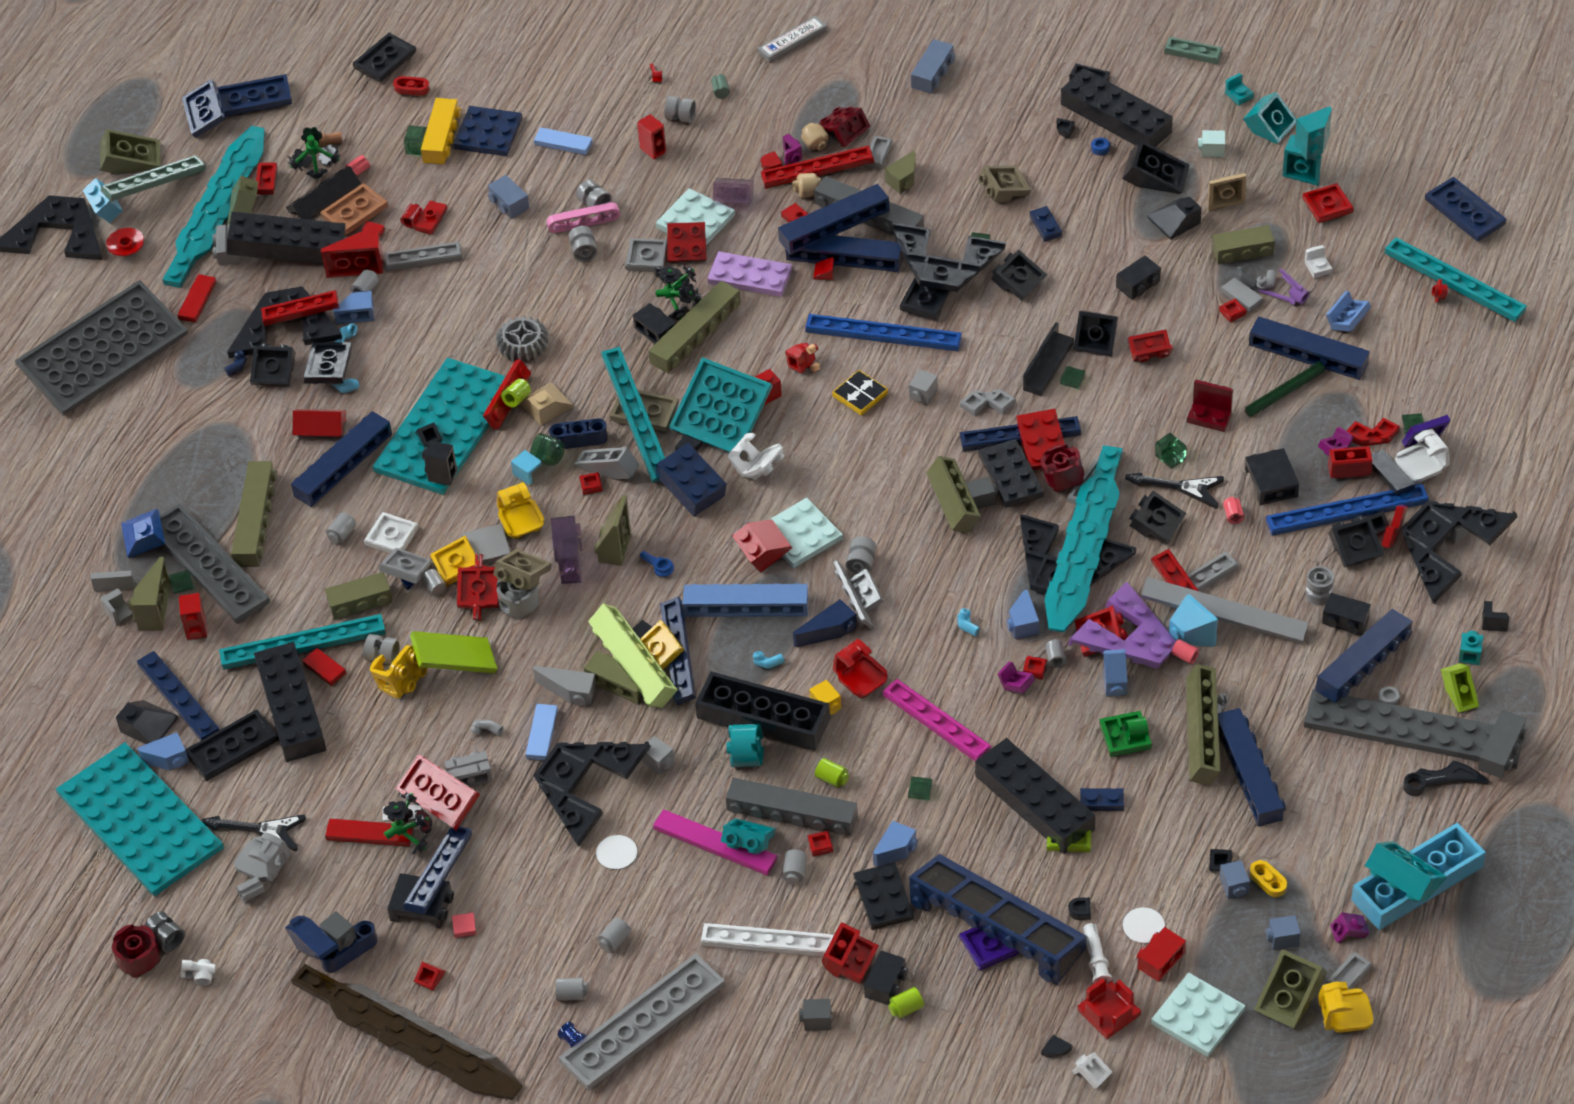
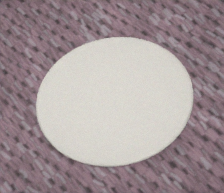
M613 835L601 841L597 847L596 855L598 861L603 866L610 869H621L630 865L635 860L637 847L630 838L623 835Z
M1136 908L1130 911L1123 920L1125 934L1130 939L1140 943H1149L1152 936L1156 932L1159 933L1165 927L1163 917L1157 911L1150 908Z

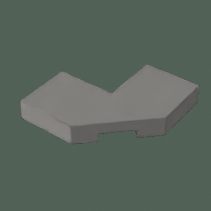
M1001 389L993 390V392L972 391L960 401V407L973 416H976L987 405L1003 415L1016 404V399Z

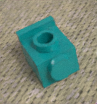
M1476 631L1462 633L1458 663L1480 665L1484 635H1479Z

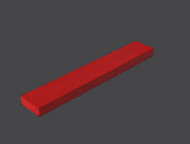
M870 145L760 172L766 189L796 181L799 174L814 173L817 176L874 163V158Z

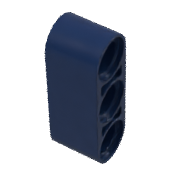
M600 418L557 423L549 428L551 445L557 450L601 445L608 440L606 422Z
M363 920L354 925L356 939L349 947H345L341 951L336 949L320 960L325 972L334 973L376 945L377 934L375 926L371 921Z

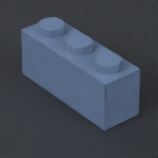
M933 39L911 74V88L932 94L935 87L939 86L942 76L946 75L949 65L953 64L955 60L954 45Z

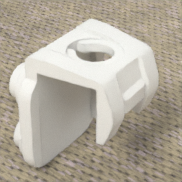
M1433 429L1422 431L1414 438L1418 444L1398 452L1395 458V463L1415 484L1437 476L1442 472L1443 468L1450 464L1449 449Z
M747 433L731 450L728 458L741 477H749L756 480L762 474L764 476L768 475L773 470L772 462H779L785 455L780 443L759 452L749 442L755 437V434ZM742 451L747 452L749 463L741 460L740 453Z

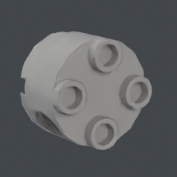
M497 581L496 590L499 607L505 614L513 616L515 619H523L540 604L537 585L530 590H523L517 588L512 583Z

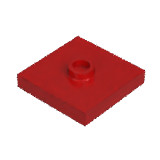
M1338 183L1312 190L1302 195V199L1318 223L1354 213V207Z

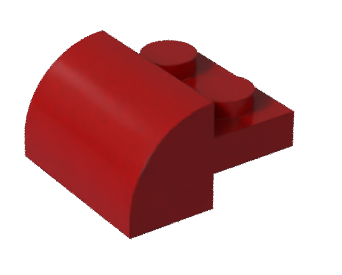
M841 922L823 955L822 964L833 976L839 978L842 975L860 984L879 945L859 936L861 931Z

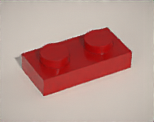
M258 163L256 181H258L257 195H271L275 193L278 171L277 163Z

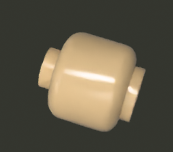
M810 123L803 128L801 139L809 150L821 151L827 146L826 143L829 136L822 125Z
M814 173L799 174L796 181H793V191L797 192L800 198H814V190L820 184L821 179Z

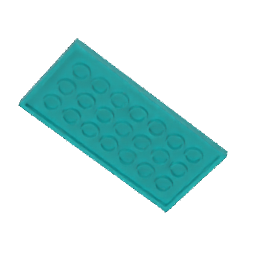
M447 357L372 466L373 472L444 495L449 485L428 481L427 473H425V461L422 459L424 447L416 436V430L435 422L443 439L440 443L453 445L458 474L490 426L483 417V414L506 376Z
M126 742L56 788L57 794L153 896H156L224 849L223 843Z

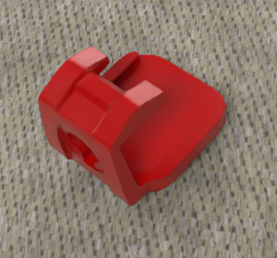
M856 639L835 654L833 671L838 675L839 682L859 698H865L887 681L888 675L887 670L869 655L872 653V650L863 641Z

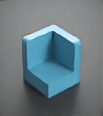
M524 450L511 461L513 475L526 484H532L531 473L541 465V460Z

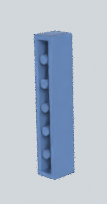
M808 584L684 585V617L808 616Z

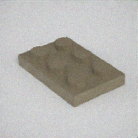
M638 390L653 429L667 432L679 404L678 398ZM617 398L610 414V421L628 424Z

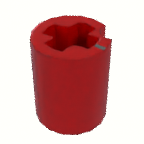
M410 203L400 219L401 223L408 228H413L423 209L418 204Z

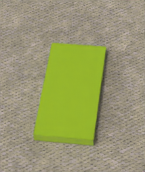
M412 631L410 634L419 667L495 673L497 670L487 637Z

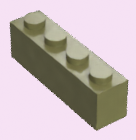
M938 456L926 472L951 529L956 532L969 533L981 515L955 459Z

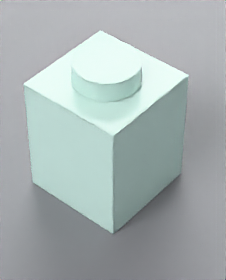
M1202 130V138H1198V149H1202V157H1224L1225 131Z

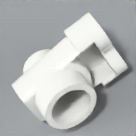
M200 959L198 962L182 960L181 978H194V983L201 986H207L212 983V978L215 975V964H211L210 960Z

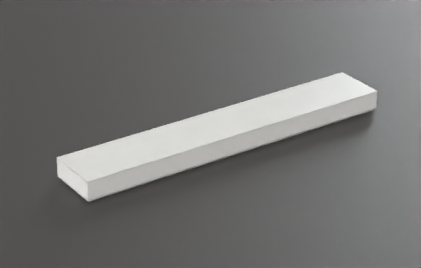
M704 923L701 946L823 957L834 935Z

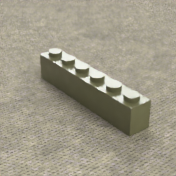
M721 280L648 350L650 364L666 373L676 368L686 356L690 355L697 345L703 342L706 336L712 333L722 321H725L734 309L739 307L741 304L740 290Z
M248 461L231 553L233 560L240 567H259L260 559H263L264 556L262 545L266 543L265 528L269 527L268 512L272 510L271 497L275 493L273 483L277 481V470L273 468L272 461Z
M1196 664L1186 677L1189 775L1191 782L1210 786L1220 773L1216 668Z

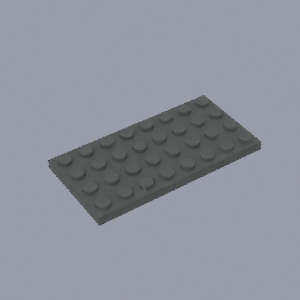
M139 280L16 359L15 365L64 416L186 336L188 330L147 286Z

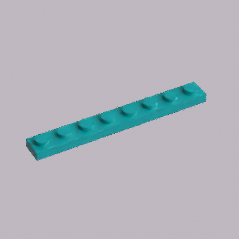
M1397 237L1385 247L1384 253L1436 281L1442 280V284H1446L1449 288L1514 322L1526 312L1527 305Z
M620 347L601 351L602 360L652 483L660 482L656 477L657 463L663 460L665 456Z
M378 614L219 649L222 668L226 670L256 663L255 652L290 642L295 643L297 653L299 654L313 651L316 648L322 649L367 639L369 634L381 636L386 635L382 615Z

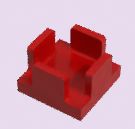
M1104 978L1100 979L1086 990V999L1077 1005V1010L1106 1040L1141 1016V1010L1134 1004V993L1120 979L1116 981V985L1112 981L1106 985V980Z

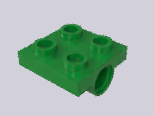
M1141 711L1099 719V725L1110 757L1152 749L1147 720L1145 716H1142Z

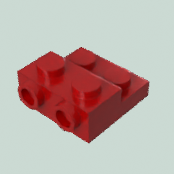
M1113 606L1074 620L1077 631L1090 619L1125 641L1128 638L1126 630L1121 627L1122 624H1125L1121 612L1117 613ZM1080 645L1084 657L1097 653L1089 651V647Z

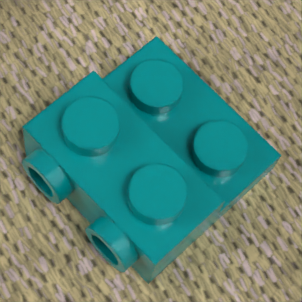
M735 818L723 826L721 842L726 843L729 848L739 849V847L747 848V851L750 853L759 854L768 848V842L775 836L776 828Z

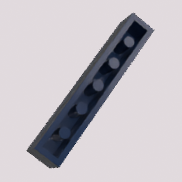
M878 184L868 187L778 227L779 242L790 255L889 212V197Z
M834 235L791 255L786 250V260L818 263L834 257L835 266L899 272L903 252L898 242Z
M1259 316L1249 334V346L1309 365L1321 362L1325 370L1357 380L1361 379L1369 363L1370 351Z
M373 411L365 416L343 438L338 440L333 447L323 453L315 463L310 465L305 472L294 479L291 483L294 497L310 507L315 505L392 435L390 421Z
M1392 608L1317 676L1315 691L1334 703L1338 702L1341 698H1345L1354 686L1357 687L1366 675H1370L1379 663L1382 664L1391 652H1395L1403 641H1407L1411 637L1413 621Z
M1240 708L1218 713L1220 740L1258 827L1283 821V812L1286 811L1283 798L1280 799L1278 796V786L1275 781L1272 782L1270 768L1264 764L1263 752L1261 748H1257L1256 736L1254 732H1250L1247 716H1243Z

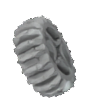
M516 316L515 320L509 319L508 323H503L502 327L498 328L496 344L501 355H504L506 359L511 358L513 362L519 359L529 362L530 358L536 359L537 355H542V352L546 350L549 342L548 331L544 324L539 322V319L534 320L532 316L528 319L525 316L518 319Z

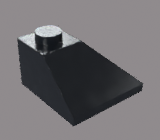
M1191 197L1177 199L1148 214L1147 218L1171 240L1201 224L1202 207Z
M1080 310L1073 349L1112 356L1118 316Z
M145 700L128 702L116 716L120 732L144 744L163 738L178 719V715Z

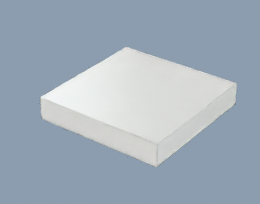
M382 512L365 538L364 545L387 553H391L395 548L405 550L419 529L418 523Z

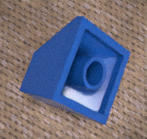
M158 509L121 523L128 558L165 544Z

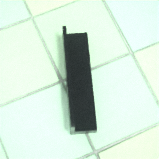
M350 166L345 167L286 206L289 213L296 212L300 219L311 220L320 214L321 211L360 186L361 182Z
M1055 322L1023 374L1024 391L1042 396L1074 343L1073 337L1059 333L1058 322Z

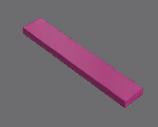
M896 679L883 691L884 697L972 760L976 761L992 749L990 744L900 680Z
M664 809L653 824V829L767 876L778 860L777 855L766 850L755 854L748 852L747 848L739 847V849L729 848L726 843L721 842V832Z

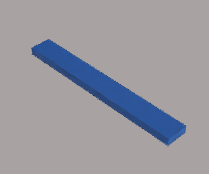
M809 314L805 326V332L950 351H959L962 333L817 314Z
M1423 484L1415 485L1414 490L1398 496L1390 490L1266 516V522L1271 535H1277L1346 521L1361 516H1370L1382 511L1384 513L1394 511L1398 505H1404L1408 508L1424 505L1429 501V497Z

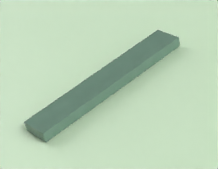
M195 155L103 185L100 192L110 201H114L205 171L206 165Z

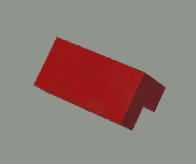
M293 410L292 435L344 436L346 410Z

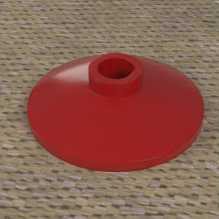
M121 228L109 235L106 246L113 255L130 256L143 247L144 237L137 229Z

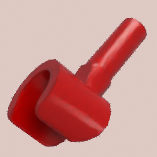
M651 63L649 66L652 71V81L662 82V71H656L654 64Z

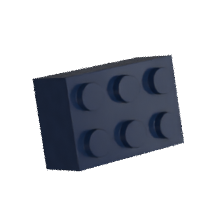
M689 443L657 463L656 477L693 517L725 496L726 482Z

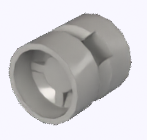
M668 96L664 109L665 119L677 121L679 118L681 122L692 123L696 111V101L688 98L681 100L680 97Z
M591 179L584 181L576 192L577 199L587 207L611 203L612 200L611 194Z
M578 226L572 229L569 233V240L574 259L580 262L591 261L598 252L592 229L587 226Z
M861 536L851 541L849 555H847L845 563L849 572L857 575L864 569H867L869 572L871 571L877 550V545L872 539Z
M1317 566L1308 571L1305 597L1310 603L1324 605L1327 603L1330 593H1333L1334 574L1330 569Z
M369 634L364 645V660L373 662L382 654L386 659L383 664L391 665L400 652V641L389 637L383 640L382 636Z

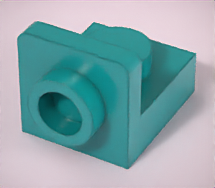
M1241 73L1229 77L1225 84V94L1238 106L1254 97V93L1242 83L1243 75Z

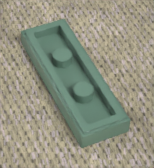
M1169 37L1164 48V54L1218 64L1223 48Z

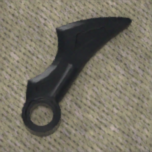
M1452 760L1446 768L1441 770L1421 768L1415 773L1407 774L1404 778L1403 790L1408 795L1418 796L1424 792L1427 786L1455 782L1488 785L1489 780L1475 769ZM1416 781L1420 786L1411 787L1409 782Z

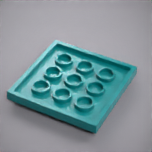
M702 357L669 429L682 435L686 434L701 440L705 444L730 453L745 434L752 432L773 385Z

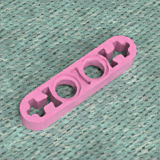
M605 203L551 215L547 219V226L552 233L569 231L578 226H592L617 220L620 216V211L616 203ZM591 214H597V216L593 218H588V216ZM572 218H579L575 222H570Z

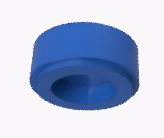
M1096 138L1091 143V151L1095 155H1106L1110 151V142L1105 138Z

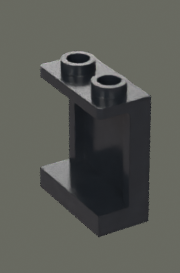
M1284 448L1245 457L1244 469L1250 473L1258 491L1257 501L1259 505L1299 496V481Z
M400 873L387 908L390 921L399 922L400 916L433 921L435 922V927L440 929L442 922L447 920L449 903L452 904L454 899V891L451 890L450 881H444L426 913L420 914L404 910V903L420 876Z

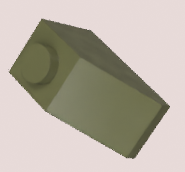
M912 151L885 168V182L899 194L914 185L916 152Z

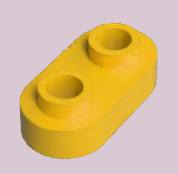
M1257 860L1251 864L1250 878L1268 895L1280 897L1286 893L1287 880L1268 862Z

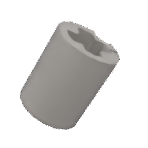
M430 569L423 574L422 581L433 596H439L446 591V583L435 569Z
M1058 639L1048 641L1045 647L1049 665L1054 668L1056 666H1063L1066 663V656L1062 641Z
M257 876L236 886V890L244 903L265 893Z

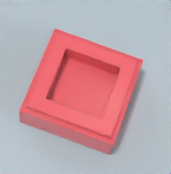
M474 913L452 916L455 938L476 935Z

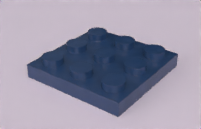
M469 106L453 143L454 149L508 156L523 118L522 113Z

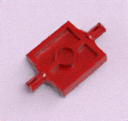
M475 554V565L458 567L457 608L473 609V620L477 621V618L478 621L482 619L481 609L498 608L499 606L496 590L498 579L493 576L495 567L483 565V554H479V556Z

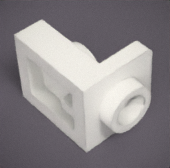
M1323 245L1306 250L1305 265L1314 279L1332 274V267L1325 257V247Z
M1095 1052L1088 1056L1083 1054L1075 1062L1077 1067L1072 1071L1075 1075L1080 1072L1094 1089L1099 1087L1112 1073Z

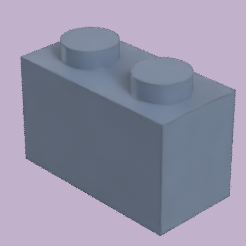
M507 175L488 185V198L491 203H495L503 214L506 213L511 219L529 209L528 195Z

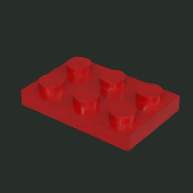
M1055 408L1016 415V422L1025 456L1032 470L1042 469L1040 459L1045 456V451L1053 446L1065 444Z

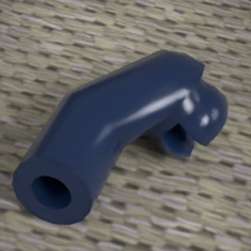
M242 350L234 353V363L224 367L227 376L244 368L247 357Z

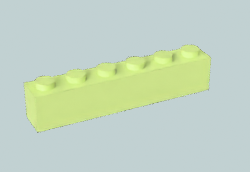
M603 603L588 621L593 627L592 631L601 638L603 646L612 653L613 658L637 686L639 692L644 697V702L650 707L663 708L678 691L619 610L614 606Z

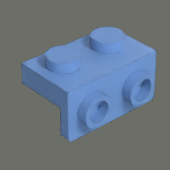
M1345 291L1327 312L1326 316L1332 330L1352 331L1371 306L1369 301L1353 300L1350 292Z

